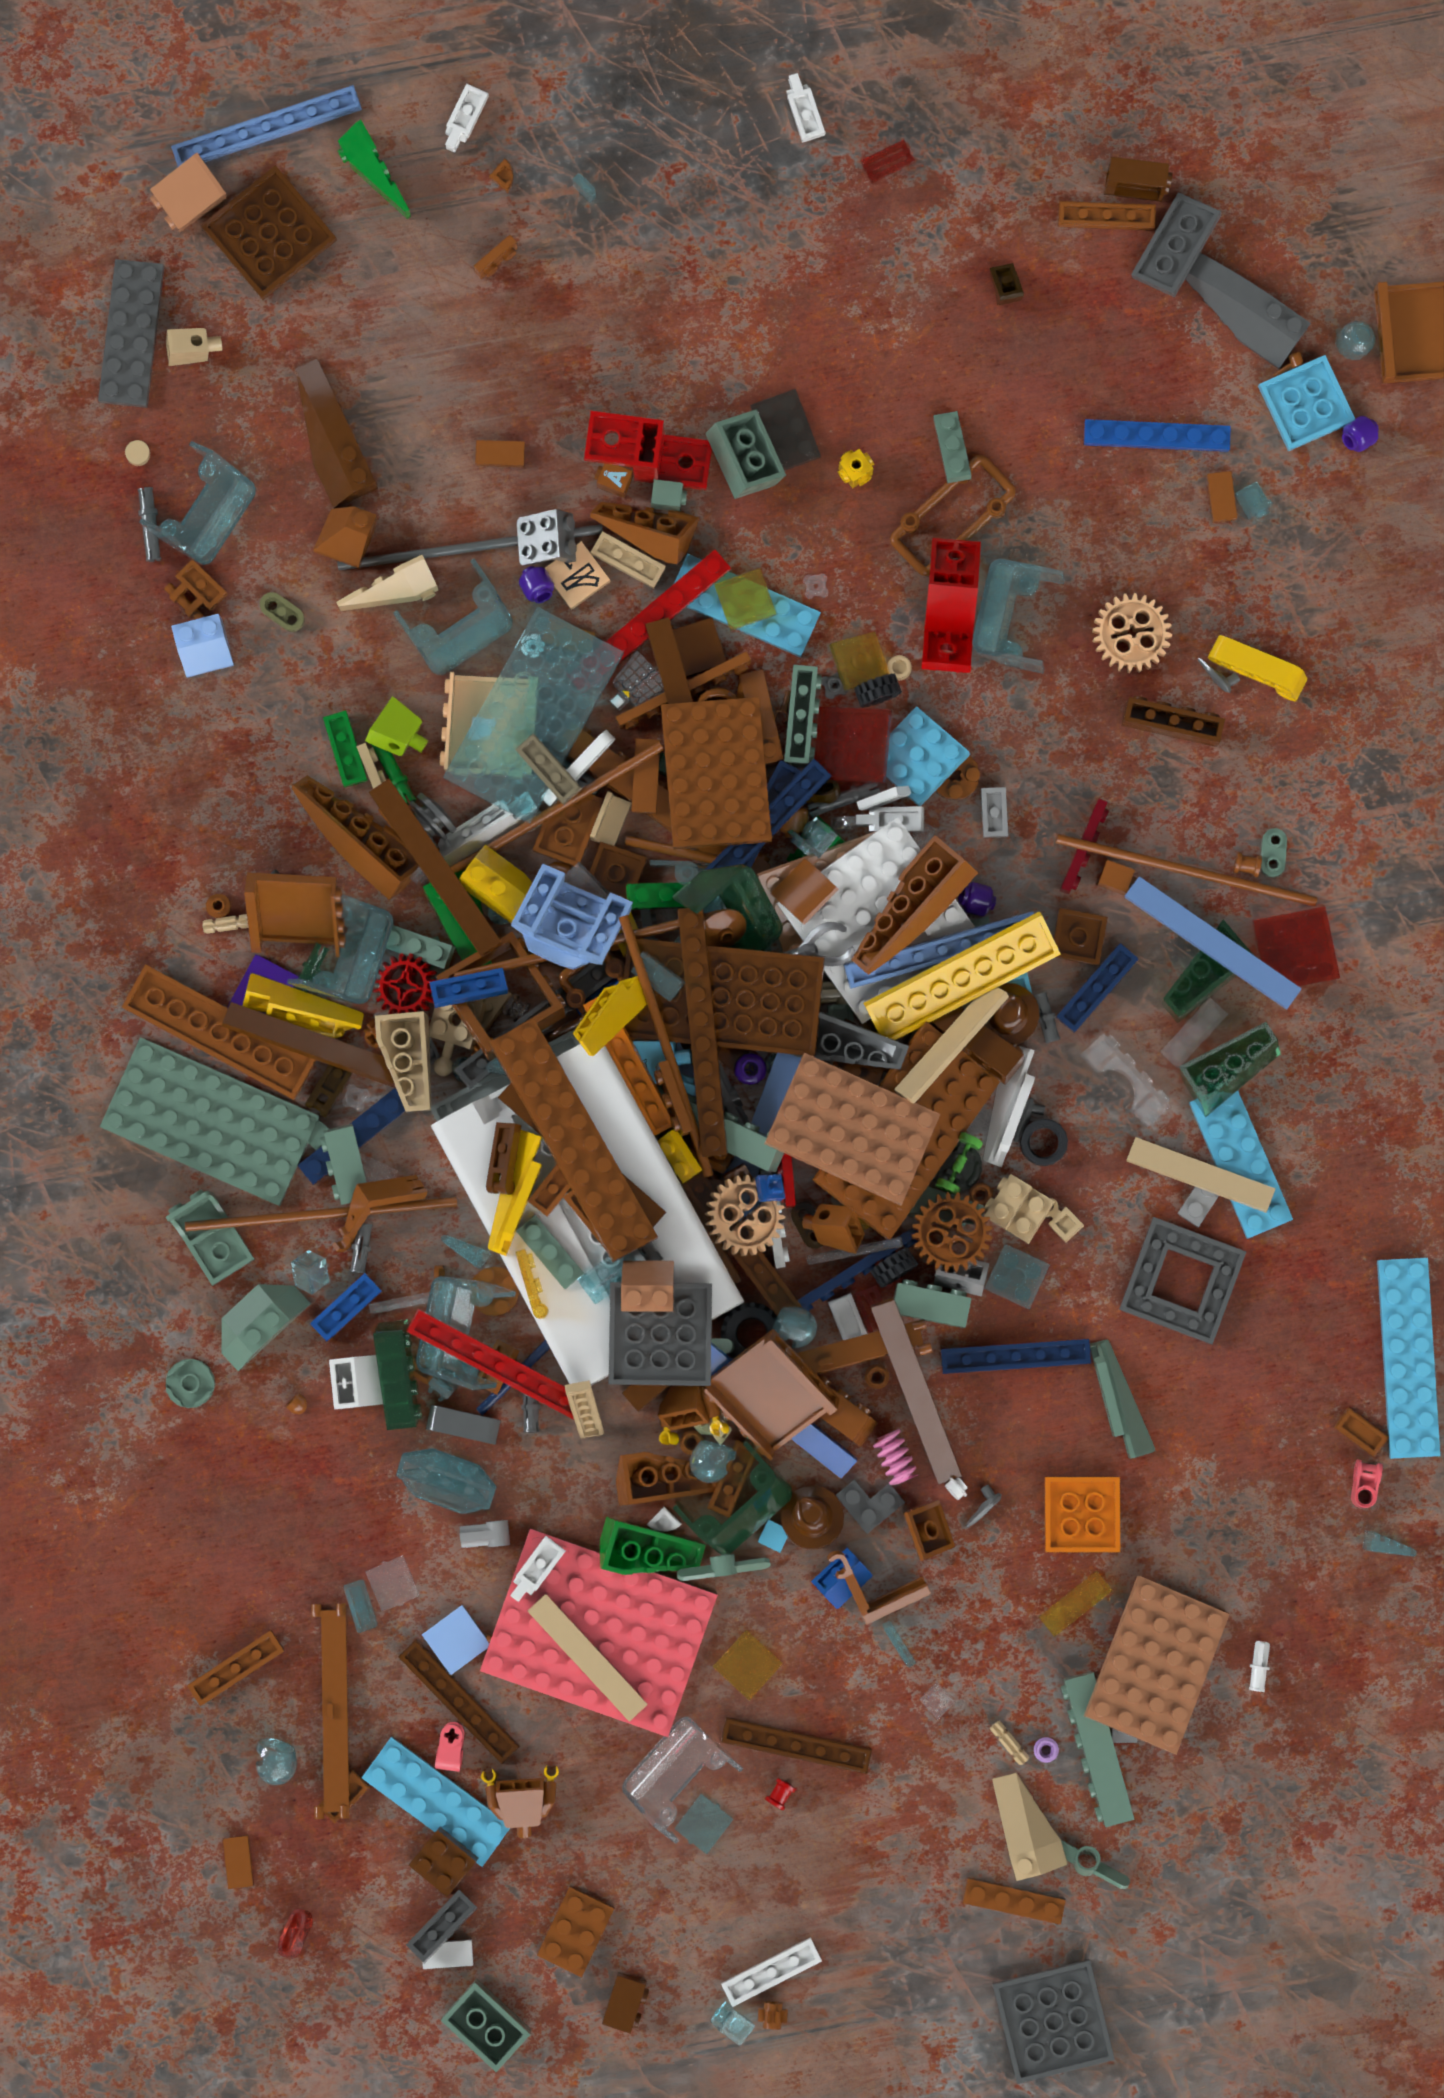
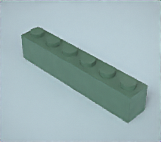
M656 1084L661 1095L665 1094L662 1085ZM687 1093L699 1128L696 1097ZM725 1112L724 1119L728 1153L766 1171L776 1172L784 1153L764 1144L768 1133L766 1135L760 1132V1127L753 1123L746 1122V1124L738 1122V1116Z
M1090 1671L1064 1678V1685L1060 1687L1064 1701L1069 1700L1071 1706L1067 1713L1071 1725L1076 1724L1078 1734H1074L1077 1748H1082L1085 1758L1081 1759L1084 1773H1089L1091 1783H1087L1091 1798L1096 1797L1098 1807L1094 1808L1098 1823L1103 1822L1105 1827L1134 1820L1110 1729L1106 1725L1084 1717L1096 1685L1094 1672Z

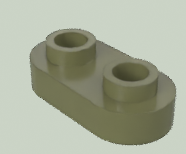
M274 592L267 593L261 598L260 609L263 614L289 632H296L303 627L305 618L302 611L285 598ZM271 603H277L275 610L269 609ZM292 616L297 618L294 624L288 623L289 618Z

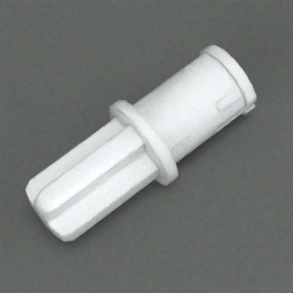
M1255 1642L1253 1664H1250L1252 1672L1249 1690L1265 1692L1267 1670H1270V1667H1268L1270 1644L1268 1642Z

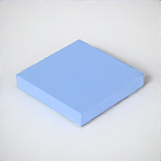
M463 1605L422 1634L450 1675L489 1646L485 1635Z

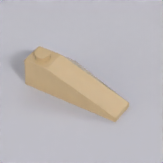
M422 1011L375 1016L376 1040L394 1080L405 1111L431 1110L428 1015Z

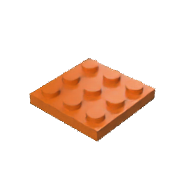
M1044 1477L1045 1552H1120V1477Z

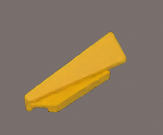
M254 973L250 974L242 1005L255 1011L266 1012V1015L336 1039L343 1036L347 1030L352 1028L361 1029L364 1016L360 1011Z
M638 976L619 981L617 985L604 988L573 1032V1035L589 1056H595L647 1005Z
M521 1130L513 1175L515 1190L511 1195L501 1194L500 1192L488 1243L489 1250L507 1256L542 1169V1164L535 1162L534 1159L543 1138Z

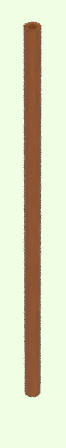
M660 741L582 787L583 789L565 805L559 801L487 846L493 851H497L665 750ZM481 849L451 866L452 871L455 873L465 870Z
M1057 834L1055 840L1057 844L1314 907L1317 903V897L1074 837Z
M715 911L704 913V919ZM679 919L633 930L635 938L640 939L678 930ZM624 933L617 935L613 945L626 942ZM530 954L453 974L454 977L498 968H503V971L548 960L536 954Z
M629 916L619 917L665 1060H668L693 1129L690 1136L704 1178L712 1176L714 1174L708 1157H702L699 1128Z
M457 1197L408 1201L371 1207L372 1210L369 1215L458 1207ZM350 1207L185 1222V1231L347 1217Z

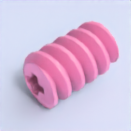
M900 1429L876 1438L878 1442L873 1445L874 1448H882V1451L877 1455L878 1458L886 1457V1460L881 1464L882 1467L890 1466V1469L885 1473L886 1476H894L889 1482L890 1485H896L918 1476L912 1475L917 1469L916 1466L907 1465L912 1460V1457H904V1454L909 1450L908 1447H900L905 1441L904 1438H896L901 1432Z

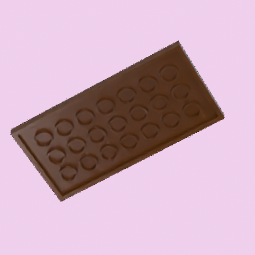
M636 938L669 1041L691 1044L681 943ZM628 945L624 980L638 976ZM707 945L717 1047L795 1055L806 1053L815 1056L825 957ZM647 1005L624 1026L630 1038L659 1040Z

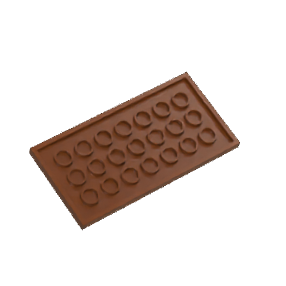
M925 1022L907 1044L909 1048L901 1069L891 1068L879 1084V1087L896 1094L894 1089L943 1034L931 1024ZM961 1050L915 1102L941 1115L901 1206L819 1169L812 1180L844 1206L854 1207V1212L860 1219L885 1239L891 1240L959 1142L958 1138L961 1132H966L1000 1081L978 1066L970 1056Z

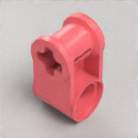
M1360 1459L1356 1460L1351 1492V1501L1356 1507L1369 1508L1376 1503L1383 1470L1381 1463L1373 1465L1362 1463ZM1361 1490L1369 1493L1370 1499L1366 1504L1361 1503L1358 1499V1494Z
M455 1721L449 1722L442 1729L436 1754L435 1769L460 1772L465 1730L460 1723ZM451 1728L455 1729L456 1734H459L454 1740H451L450 1735L446 1734Z

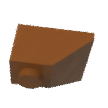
M354 506L331 509L313 552L359 568L377 528V515Z

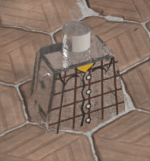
M638 651L633 654L614 679L613 685L619 692L609 701L620 711L628 702L633 707H636L664 693L659 673Z

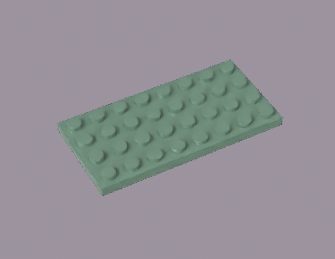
M140 1037L100 1127L281 1206L298 1168L297 1165H299L310 1136L320 1116Z

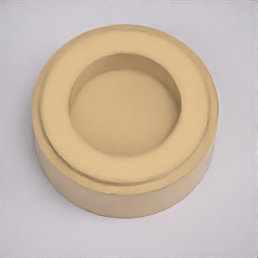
M135 440L127 445L125 455L132 465L142 466L148 462L150 450L146 443Z
M902 655L892 657L887 665L888 674L895 673L898 681L906 679L912 669L909 659Z

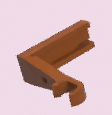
M417 1175L357 1184L345 1227L338 1229L344 1238L342 1241L332 1244L336 1252H344L352 1246L358 1230L372 1210L371 1207L425 1199L428 1191L426 1188L424 1189V1185L418 1180Z
M833 1551L827 1556L831 1562L836 1559L842 1560L844 1568L836 1572V1578H845L866 1625L931 1594L924 1578L920 1577L867 1602L844 1553Z

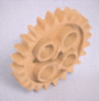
M1134 593L1132 600H1129L1127 594L1123 595L1122 601L1114 597V605L1107 602L1105 604L1107 611L1100 609L1098 614L1103 619L1095 618L1094 621L1095 624L1100 626L1092 630L1093 633L1099 635L1093 639V643H1100L1096 652H1105L1101 659L1110 658V667L1118 663V671L1123 666H1127L1128 673L1131 672L1133 667H1136L1139 673L1142 670V665L1149 670L1151 668L1150 661L1158 664L1159 658L1157 655L1164 657L1166 652L1162 648H1169L1170 643L1165 641V639L1172 637L1171 633L1166 632L1172 625L1164 623L1168 618V614L1160 615L1163 607L1160 606L1155 609L1153 607L1155 604L1154 599L1149 604L1146 603V595L1142 597L1141 601L1137 599L1136 593ZM1144 614L1148 619V623L1139 624L1135 616ZM1115 618L1121 619L1124 627L1121 629L1114 628L1112 620ZM1130 628H1132L1133 632H1138L1135 638H1132L1131 634L1120 636L1115 639L1111 638V635H1123L1128 633ZM1147 628H1153L1152 632H1139ZM1144 637L1149 638L1153 646L1150 648L1143 647L1140 639ZM1119 642L1126 643L1129 651L1125 653L1118 651L1116 644Z
M749 1175L743 1176L742 1181L739 1176H735L733 1182L730 1179L724 1180L726 1187L717 1185L716 1188L719 1193L713 1192L710 1194L714 1202L706 1203L712 1210L705 1213L706 1216L711 1217V1221L705 1224L714 1228L710 1231L709 1235L717 1234L718 1237L715 1243L723 1241L722 1249L727 1250L731 1247V1254L733 1255L737 1254L739 1249L741 1256H746L748 1250L751 1256L757 1254V1249L760 1252L766 1251L765 1244L769 1247L773 1246L774 1243L771 1238L777 1239L780 1237L776 1230L784 1229V1226L778 1222L785 1219L784 1215L779 1214V1211L785 1207L777 1205L776 1202L778 1201L761 1202L757 1208L747 1214V1220L740 1221L733 1231L729 1230L731 1225L744 1216L743 1212L750 1210L758 1201L756 1177L750 1182ZM743 1192L748 1193L750 1196L748 1205L743 1203L741 1199ZM726 1208L732 1212L731 1221L726 1220L724 1217V1210ZM760 1210L766 1214V1221L764 1223L758 1219V1212ZM742 1227L747 1228L749 1231L747 1240L743 1239L740 1235Z

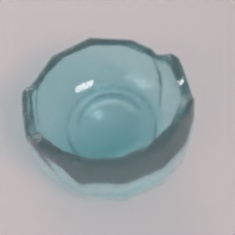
M1356 320L1346 324L1339 331L1336 345L1339 353L1345 358L1359 360L1374 348L1376 337L1373 329L1366 322Z

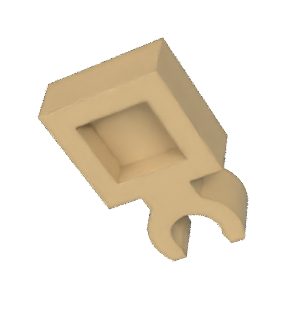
M1050 1198L1055 1203L1053 1210L1049 1211L1046 1216L1053 1219L1048 1224L1066 1243L1084 1225L1067 1207L1060 1211L1057 1201Z

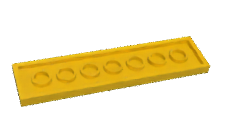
M1039 911L873 997L863 1004L878 1033L897 1040L922 1027L925 1022L930 1023L1061 954Z

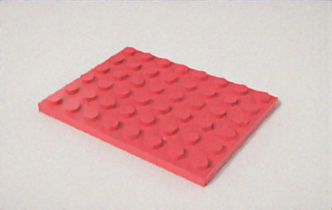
M530 1528L480 1671L668 1737L718 1595L658 1573L645 1572L622 1575L600 1569L599 1552ZM547 1536L566 1551L539 1588L532 1595L526 1592L518 1602L510 1596L517 1587V1584L513 1581L543 1538ZM547 1594L646 1701L648 1705L630 1722L527 1611L543 1595Z

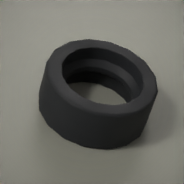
M1049 1119L1036 1120L1028 1125L1020 1141L1021 1150L1026 1159L1039 1166H1048L1056 1163L1064 1156L1068 1145L1065 1130L1060 1124ZM1047 1128L1057 1135L1059 1141L1058 1148L1051 1156L1040 1157L1031 1150L1029 1144L1030 1137L1037 1129Z

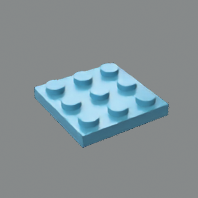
M1326 355L1258 385L1288 452L1343 428L1355 419Z
M916 706L866 759L868 763L896 787L909 785L911 794L907 797L916 805L921 806L969 757L970 753Z

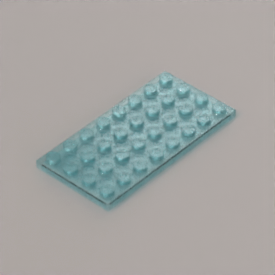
M537 607L443 778L530 824L549 788L515 749L534 733L563 765L624 652Z

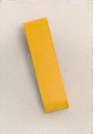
M1222 635L1218 636L1208 656L1210 661L1219 666L1275 688L1280 696L1290 701H1297L1307 681L1304 671L1298 666Z

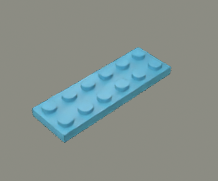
M687 554L674 583L702 560ZM727 572L687 606L691 610L713 618L718 622L800 658L821 612L731 572Z
M1234 1083L1189 1102L1216 1167L1276 1188L1267 1213L1230 1200L1246 1238L1248 1239L1293 1220L1236 1084Z
M394 1737L389 1739L362 1777L363 1780L434 1832L439 1827H442L479 1858L476 1863L483 1867L510 1829L506 1828L503 1820L497 1819L486 1805Z

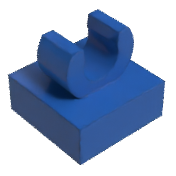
M781 1174L758 1175L755 1178L759 1202L782 1201L785 1198Z

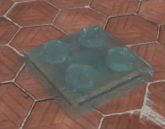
M1004 1244L984 1289L1030 1310L1050 1264Z

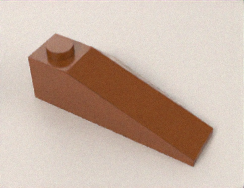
M600 502L590 513V517L654 558L664 560L670 564H678L687 554L699 521V517L679 511L668 510V514L656 513L654 508L646 507V510H632L630 505Z
M762 669L739 674L737 699L759 697L765 768L777 766L780 760L784 762L764 671Z

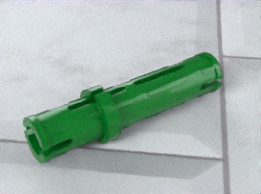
M372 745L388 778L406 804L410 805L406 795L410 802H416L417 799L407 783L408 778L402 774L393 754Z

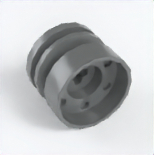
M420 792L417 798L423 806L420 808L414 801H411L410 805L415 812V817L438 848L432 837L436 834L441 839L446 840L447 836L441 829L445 827L450 833H454L457 829L443 808L435 800Z

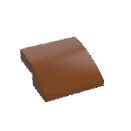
M804 858L770 894L805 925L839 889Z

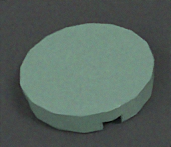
M196 1359L181 1360L168 1371L166 1392L170 1399L178 1406L186 1408L199 1407L205 1404L213 1395L215 1376L210 1367L203 1361Z

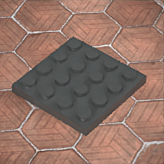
M610 1282L609 1384L711 1386L712 1283H674V1312H622L621 1282Z
M1090 1959L992 1983L1017 2084L1115 2060Z

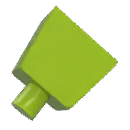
M392 696L370 728L365 741L393 754L402 756L408 746L422 752L429 740L417 734L422 720Z

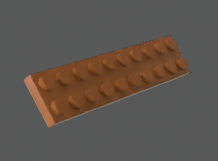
M535 1019L490 1041L489 1044L612 1262L614 1263L656 1240L658 1236Z

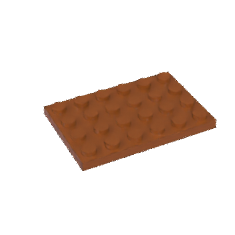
M759 697L662 704L661 714L673 850L772 842Z

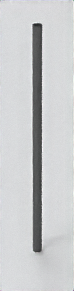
M602 524L574 528V536L576 538L601 534L603 531ZM518 536L364 557L359 568L410 561L420 555H423L424 559L518 546ZM337 561L339 571L356 568Z

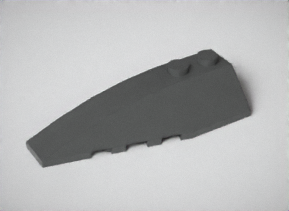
M1202 253L1199 254L1185 278L1188 284L1202 296L1203 301L1209 308L1211 307L1216 312L1223 324L1227 325L1235 334L1234 336L1240 343L1278 369L1311 324L1258 286Z
M820 1011L816 1055L813 1057L825 1061L901 1069L909 1048L908 1045ZM791 1054V1055H794V1056L799 1057V1058H802V1056H803V1055Z

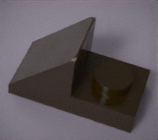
M1010 263L990 268L997 305L1021 301L1024 292L1014 264Z

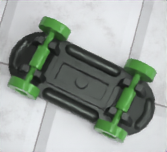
M961 1132L958 1138L959 1142L932 1179V1181L936 1182L935 1186L955 1196L957 1192L970 1189L976 1184L982 1173V1160L977 1150L981 1149L983 1142L964 1132Z

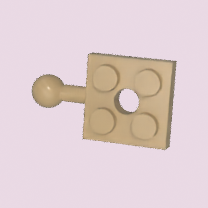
M481 1000L466 1002L481 1024L487 1002ZM452 1005L434 1008L429 1026L430 1037L445 1041L442 1056L434 1062V1071L440 1076H447L453 1070V1063L450 1058L454 1045L474 1050L473 1045L476 1044V1041L462 1021L458 1026L452 1023V1017L456 1013Z

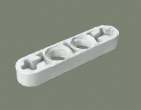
M607 730L602 732L567 769L569 774L577 781L614 742L615 737ZM550 789L542 796V799L550 807L559 800Z

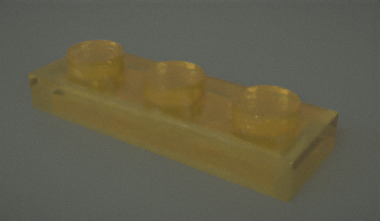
M1095 1571L1038 1617L1055 1637L1113 1590L1098 1571Z

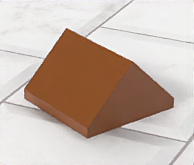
M939 1500L903 1512L920 1561L956 1547Z

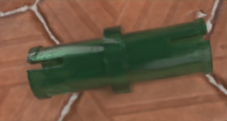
M317 942L308 960L303 962L302 966L304 967L296 983L293 985L300 989L303 981L306 980L302 991L307 993L316 974H320V967L328 951H330L329 948L324 946L318 955L322 945Z

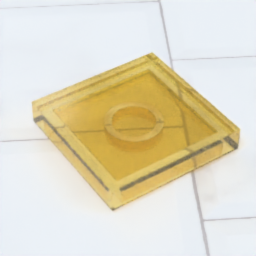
M760 568L714 584L730 631L776 615Z
M876 632L841 640L829 645L844 691L854 689L857 685H861V683L867 682L870 679L889 674Z
M745 1630L713 1665V1668L750 1701L783 1663L749 1631Z

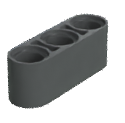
M431 1405L426 1429L496 1445L501 1420Z

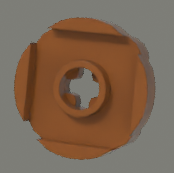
M971 756L955 770V772L957 770L961 772V780L959 782L957 780L952 782L949 779L950 775L936 790L938 795L948 800H962L969 797L976 790L980 771L977 763Z
M489 1267L482 1269L473 1278L470 1285V1296L472 1303L480 1312L489 1316H499L514 1308L519 1298V1289L508 1270L501 1267ZM494 1284L499 1285L498 1290L502 1291L501 1295L491 1298V1293L487 1292L488 1288L493 1287Z

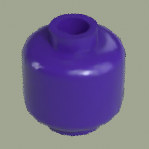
M1366 416L1357 417L1343 428L1342 441L1349 450L1356 452L1364 451L1377 442L1379 437L1378 425L1373 419Z
M527 567L519 579V586L529 601L543 603L552 596L554 582L544 567Z
M970 882L959 894L958 903L966 913L985 916L989 910L994 909L996 896H993V890L990 886Z
M753 1053L743 1054L738 1057L733 1068L737 1080L746 1085H753L762 1081L767 1070L766 1063L762 1057Z

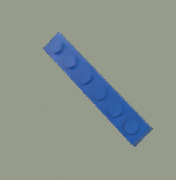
M1085 419L1084 445L1229 452L1231 426Z

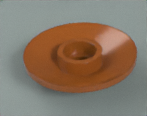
M721 909L710 914L705 919L707 945L731 947L736 944L746 931V920L742 913L735 909Z

